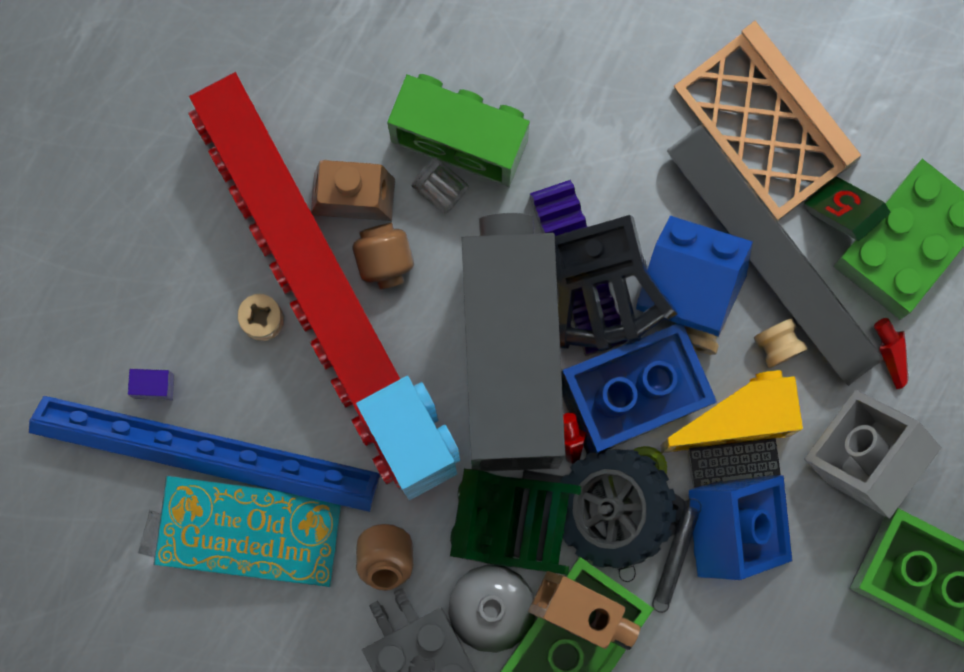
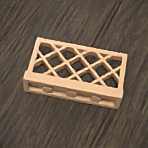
M755 20L744 28L738 37L674 85V88L774 217L780 220L844 170L858 162L861 154ZM741 48L751 61L749 77L724 75L726 58ZM720 63L719 74L708 73ZM755 67L765 79L754 78ZM700 78L718 80L715 104L697 102L687 88ZM723 81L748 84L745 107L720 104ZM753 84L772 87L777 94L775 111L750 108ZM781 100L790 112L780 111ZM703 109L714 110L712 121ZM719 111L744 113L741 137L721 134L717 129ZM749 114L774 117L771 141L745 138ZM779 118L795 119L803 127L801 144L776 141ZM807 133L817 146L806 145ZM728 142L740 143L738 154ZM745 144L770 147L767 171L749 169L742 161ZM775 147L800 150L797 174L772 171ZM805 151L823 153L834 167L821 177L802 175ZM754 175L766 176L764 188ZM771 177L796 180L794 197L780 208L768 194ZM801 181L813 182L799 193Z

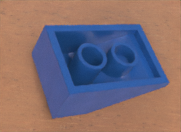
M678 323L641 338V341L628 343L561 371L562 397L569 413L576 415L579 429L586 432L584 448L587 454L609 450L717 403L684 325Z

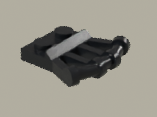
M623 216L555 236L556 277L560 292L558 304L560 349H568L570 345L598 348L602 352L612 349V344L625 340L629 344L641 341V336L666 318L669 321L678 314L647 272V264L643 256L633 216ZM631 276L636 277L654 302L652 307L637 318L634 315L625 279ZM612 282L622 323L607 327L596 286ZM583 290L592 330L572 328L571 326L575 292Z

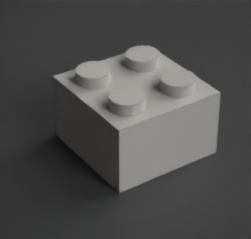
M855 390L804 460L827 484L890 519L942 447L919 421Z

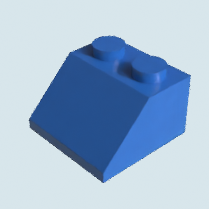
M670 216L655 244L647 269L651 278L678 313L669 321L719 337L747 277L753 241ZM642 287L636 310L645 312L654 305V302Z
M784 475L719 481L688 490L689 499H692L689 500V507L698 510L696 512L699 514L693 532L694 557L696 559L698 577L742 580L792 561Z

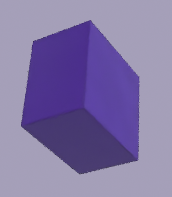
M129 369L128 395L134 399L173 400L174 374L169 370Z

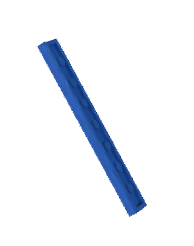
M48 396L42 397L29 420L28 433L368 512L371 510L380 479V473Z

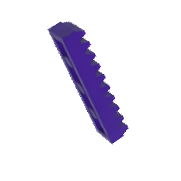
M571 180L530 193V200L542 233H554V236L587 227L585 215L582 213L580 201L576 196L575 187ZM609 284L596 286L606 326L611 327L621 324L619 312L616 310L614 298L609 290ZM583 290L575 292L572 313L574 326L579 329L592 330ZM627 340L612 344V348L625 344ZM582 347L585 357L600 352L598 348Z

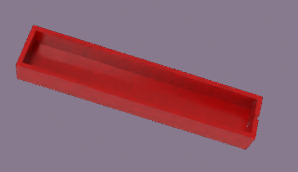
M234 72L190 95L189 98L195 109L188 112V115L205 145L214 143L215 147L209 149L208 152L225 183L232 179L234 180L235 185L229 187L228 190L244 219L246 220L253 216L255 223L248 227L264 256L267 257L273 254L276 261L269 264V267L284 294L286 295L293 291L296 300L289 304L305 332L311 329L315 332L317 338L310 341V344L324 369L334 368L338 377L330 381L345 408L353 405L356 409L358 416L351 419L361 440L365 446L374 443L380 454L372 458L383 481L386 485L394 481L400 490L402 489L356 405L357 402L400 380V377L237 73Z

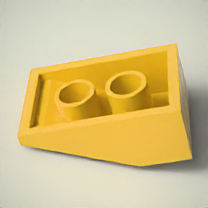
M782 370L755 374L756 378L749 379L750 383L668 437L660 445L661 453L686 451L689 448L786 438L803 430L795 376L783 377Z

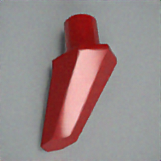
M882 318L873 326L882 341L879 350L896 389H902L909 379L905 332H897L889 318Z
M565 413L563 414L565 458L567 462L574 464L577 460H580L586 432L579 429L575 414Z

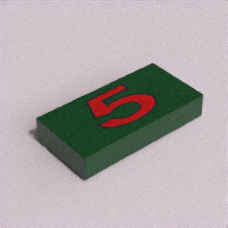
M837 176L804 202L810 214L857 241L865 237L891 213L884 201Z

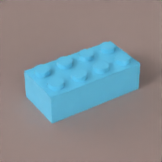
M407 375L356 403L409 501L457 475L455 464L461 461L459 449L446 425L436 428L434 423L439 421L437 411L423 382L413 386Z

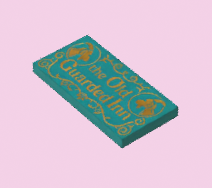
M166 476L153 565L330 587L341 505L281 491Z

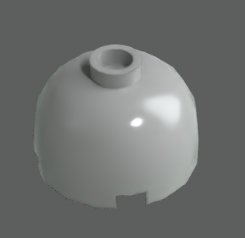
M488 564L471 569L457 581L450 594L448 614L453 630L463 643L478 651L497 653L517 645L534 623L535 615L528 612L534 597L531 587L520 574L506 566Z

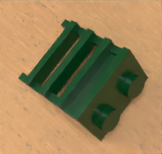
M464 468L462 481L457 493L459 502L455 525L450 535V557L568 575L569 566L559 565L569 494L580 495L582 486L504 477L481 470ZM525 488L530 489L520 556L517 559L513 558ZM550 491L553 494L542 562L536 561L546 492Z

